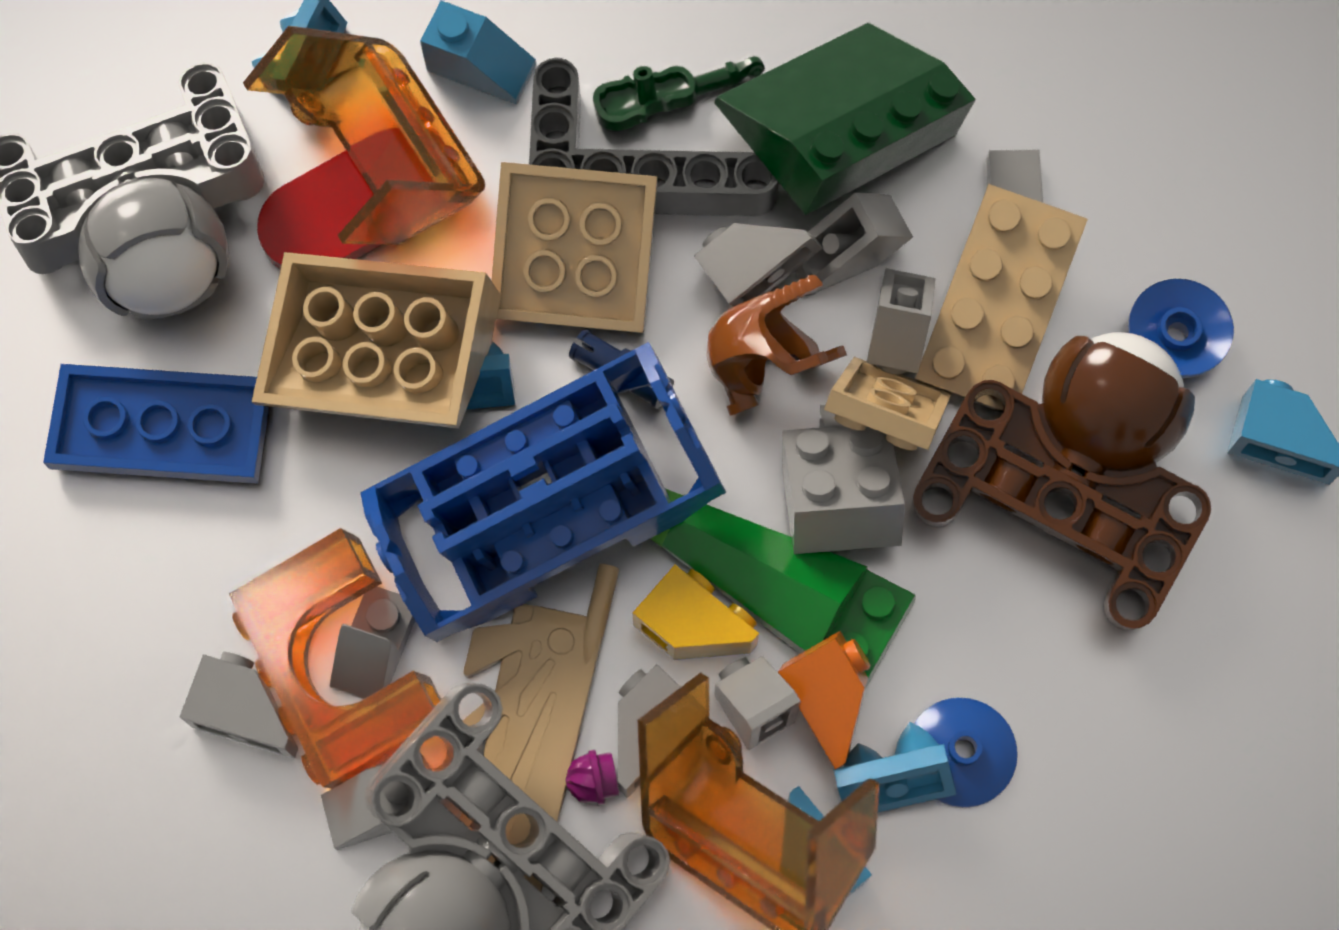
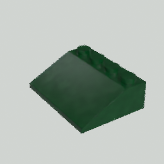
M865 23L717 96L714 103L802 212L808 215L955 136L976 99L944 62L870 23Z

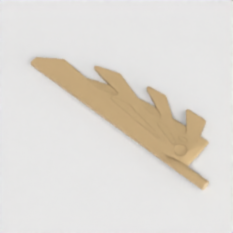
M599 564L587 616L537 605L523 604L514 609L511 624L478 627L473 630L464 666V675L470 678L501 662L495 692L501 700L502 715L496 728L486 738L483 756L556 822H559L567 789L565 779L567 771L574 760L620 569L608 564ZM484 703L466 717L463 722L468 726L478 723L484 715ZM462 813L459 820L470 828L469 826L472 821ZM523 813L513 816L506 825L505 834L510 844L515 845L523 842L530 833L529 819ZM492 855L487 859L491 864L496 861ZM532 875L530 877L524 876L526 880L542 892L543 885Z

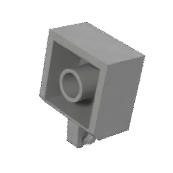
M820 405V428L782 431L783 483L794 554L902 546L905 502L894 445L886 440L887 434L867 426L863 431L845 427L835 421L834 417L836 414L824 410L825 405Z

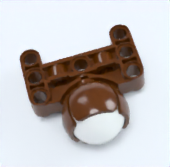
M1124 332L1107 333L1091 339L1086 336H1075L1061 347L1050 363L1044 378L1042 404H1038V402L995 380L981 381L970 389L916 486L913 495L914 511L918 518L927 525L933 527L945 526L953 522L958 516L971 492L1118 570L1119 572L1105 596L1103 603L1104 613L1108 621L1117 628L1123 630L1142 628L1148 625L1157 615L1211 513V502L1203 489L1156 465V462L1163 459L1177 447L1187 433L1194 415L1195 396L1189 389L1184 388L1181 373L1171 356L1153 341L1136 334ZM983 395L996 396L1004 406V413L995 420L982 419L974 410V402ZM958 441L970 442L978 451V460L970 467L961 468L955 466L948 457V449L952 444ZM1008 445L1044 464V466L1041 468L1005 449L1004 446ZM1071 470H1074V471H1076V472L1082 474V476H1080V475H1078V474L1072 472ZM934 487L946 489L953 498V505L950 510L942 515H934L925 510L922 505V497L927 490ZM1058 491L1066 493L1073 501L1074 510L1072 516L1060 520L1051 517L1044 506V500L1048 494ZM1104 496L1141 517L1137 519L1101 500V498ZM1174 496L1187 497L1194 503L1196 516L1191 524L1178 523L1170 515L1169 503ZM1158 543L1167 548L1171 561L1169 567L1164 572L1152 571L1145 565L1142 554L1147 544ZM1124 590L1135 591L1144 600V612L1137 620L1125 619L1117 610V598Z

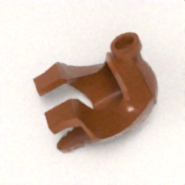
M808 275L805 279L801 278L790 285H784L781 289L777 288L774 291H769L729 308L720 316L714 327L709 331L706 352L708 366L712 375L725 388L731 404L726 406L729 416L759 405L755 395H759L763 390L765 363L768 360H771L785 373L793 375L847 356L843 345L820 352L817 343L781 313L785 306L823 286V283L816 275ZM790 354L796 355L800 360L796 361Z

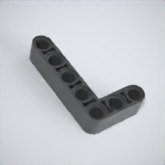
M562 58L547 59L535 69L532 93L530 165L657 176L666 183L657 187L655 214L759 216L771 211L775 206L779 182L754 152L579 149L581 97L577 69L571 62ZM557 86L567 88L562 93L548 92L549 89ZM551 131H562L566 133L564 136L557 139H551L545 136ZM700 179H709L714 181L716 185L711 188H701L694 183ZM751 180H759L767 186L762 189H752L746 186L745 183Z

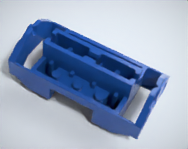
M649 342L360 492L366 520L373 535L379 541L376 543L378 555L386 569L390 573L393 572L394 582L401 598L424 636L435 642L496 619L538 597L534 586L624 539H627L635 547L683 522L713 499L727 493L683 409L657 354ZM651 385L678 440L698 475V479L688 494L673 502L671 501L618 393ZM548 472V475L552 481L551 484L548 485L546 480L543 478L533 483L532 485L522 489V485ZM421 498L424 502L417 506L424 521L435 532L432 539L439 554L452 562L471 603V606L464 610H440L425 587L402 537L398 517Z

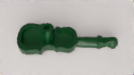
M756 56L748 57L737 64L732 61L727 62L723 68L693 76L690 71L682 66H671L661 72H653L648 66H640L633 72L634 80L629 76H625L622 80L603 83L596 88L593 93L596 117L599 124L605 129L623 131L637 124L646 123L647 118L653 114L687 107L694 103L697 96L729 86H737L747 76L755 78L765 71V66L761 58Z

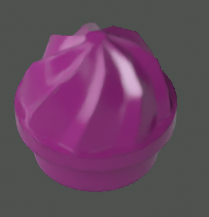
M595 749L589 750L587 754L572 761L567 771L565 782L570 793L579 802L595 803L600 806L605 805V799L619 796L611 752L596 755Z

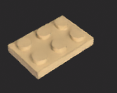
M853 357L831 389L824 410L836 414L834 417L835 421L845 427L863 431L867 426L887 434L886 440L902 449L915 451L919 446L929 450L951 393L902 374L884 372L877 365L869 364L865 360Z

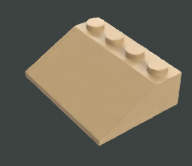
M284 252L252 403L260 406L459 429L479 378L480 369L492 343L501 294L486 272Z

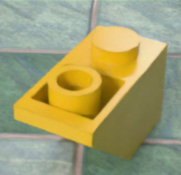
M676 564L632 612L633 626L674 660L751 654L757 647L759 632L754 629L757 623L748 612L734 603L727 607L712 595L715 588L704 576L693 569L685 573Z

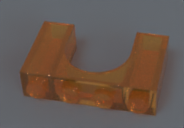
M342 528L229 593L237 610L232 613L233 622L240 634L247 641H252L259 656L255 660L256 669L264 683L270 688L274 687L282 703L278 707L279 717L288 732L293 736H298L305 751V754L301 756L305 771L315 784H321L322 787L330 789L366 769L385 764L441 701V697L431 678L414 670L357 703L345 706L330 704L319 694L313 685L308 669V651L312 637L319 625L334 611L382 584L359 537Z

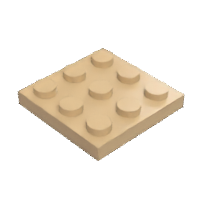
M501 162L491 279L501 294L496 319L643 333L658 177Z

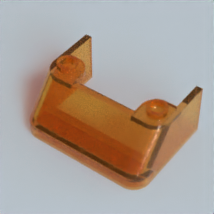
M288 25L243 81L247 91L284 94L291 105L292 113L302 123L309 126L332 127L374 195L337 235L342 244H400L469 206L485 189V180L407 59L395 46L383 39Z
M700 672L637 720L641 816L644 832L647 836L663 843L668 850L670 860L770 930H828L875 851L879 783L869 778L820 821L814 819L743 772L741 742L731 729L722 727L710 719L709 677Z

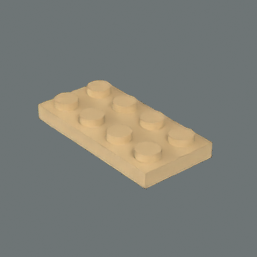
M988 184L915 380L965 399L967 393L975 384L984 380L1002 382L1004 385L1022 394L1088 219ZM983 395L974 402L1004 413V406L996 396Z

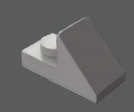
M368 583L352 625L342 624L339 630L329 685L332 689L382 705L415 622L400 594Z

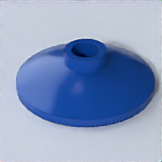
M1168 279L1151 285L1139 295L1129 314L1128 332L1145 337L1158 344L1174 360L1182 378L1205 374L1221 363L1232 345L1234 325L1228 307L1213 290L1199 282L1188 279ZM1168 330H1180L1185 340H1175L1168 334Z
M950 698L935 703L918 717L914 724L931 734L939 745L944 744L957 794L935 799L936 801L958 808L976 807L993 800L1007 787L1017 765V745L1009 724L995 709L981 701L970 698ZM961 739L970 741L974 746V755L970 758L959 756L955 750V743Z

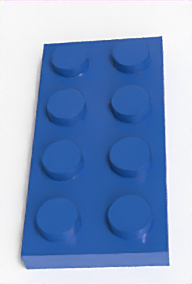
M60 364L43 463L52 470L258 484L269 406H260L252 403L257 377Z

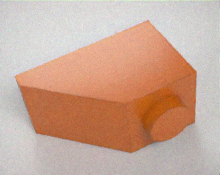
M841 631L788 660L778 671L801 700L799 709L835 769L844 765L849 755L868 682V677L864 671L870 668L869 661L857 641L852 639L847 642Z

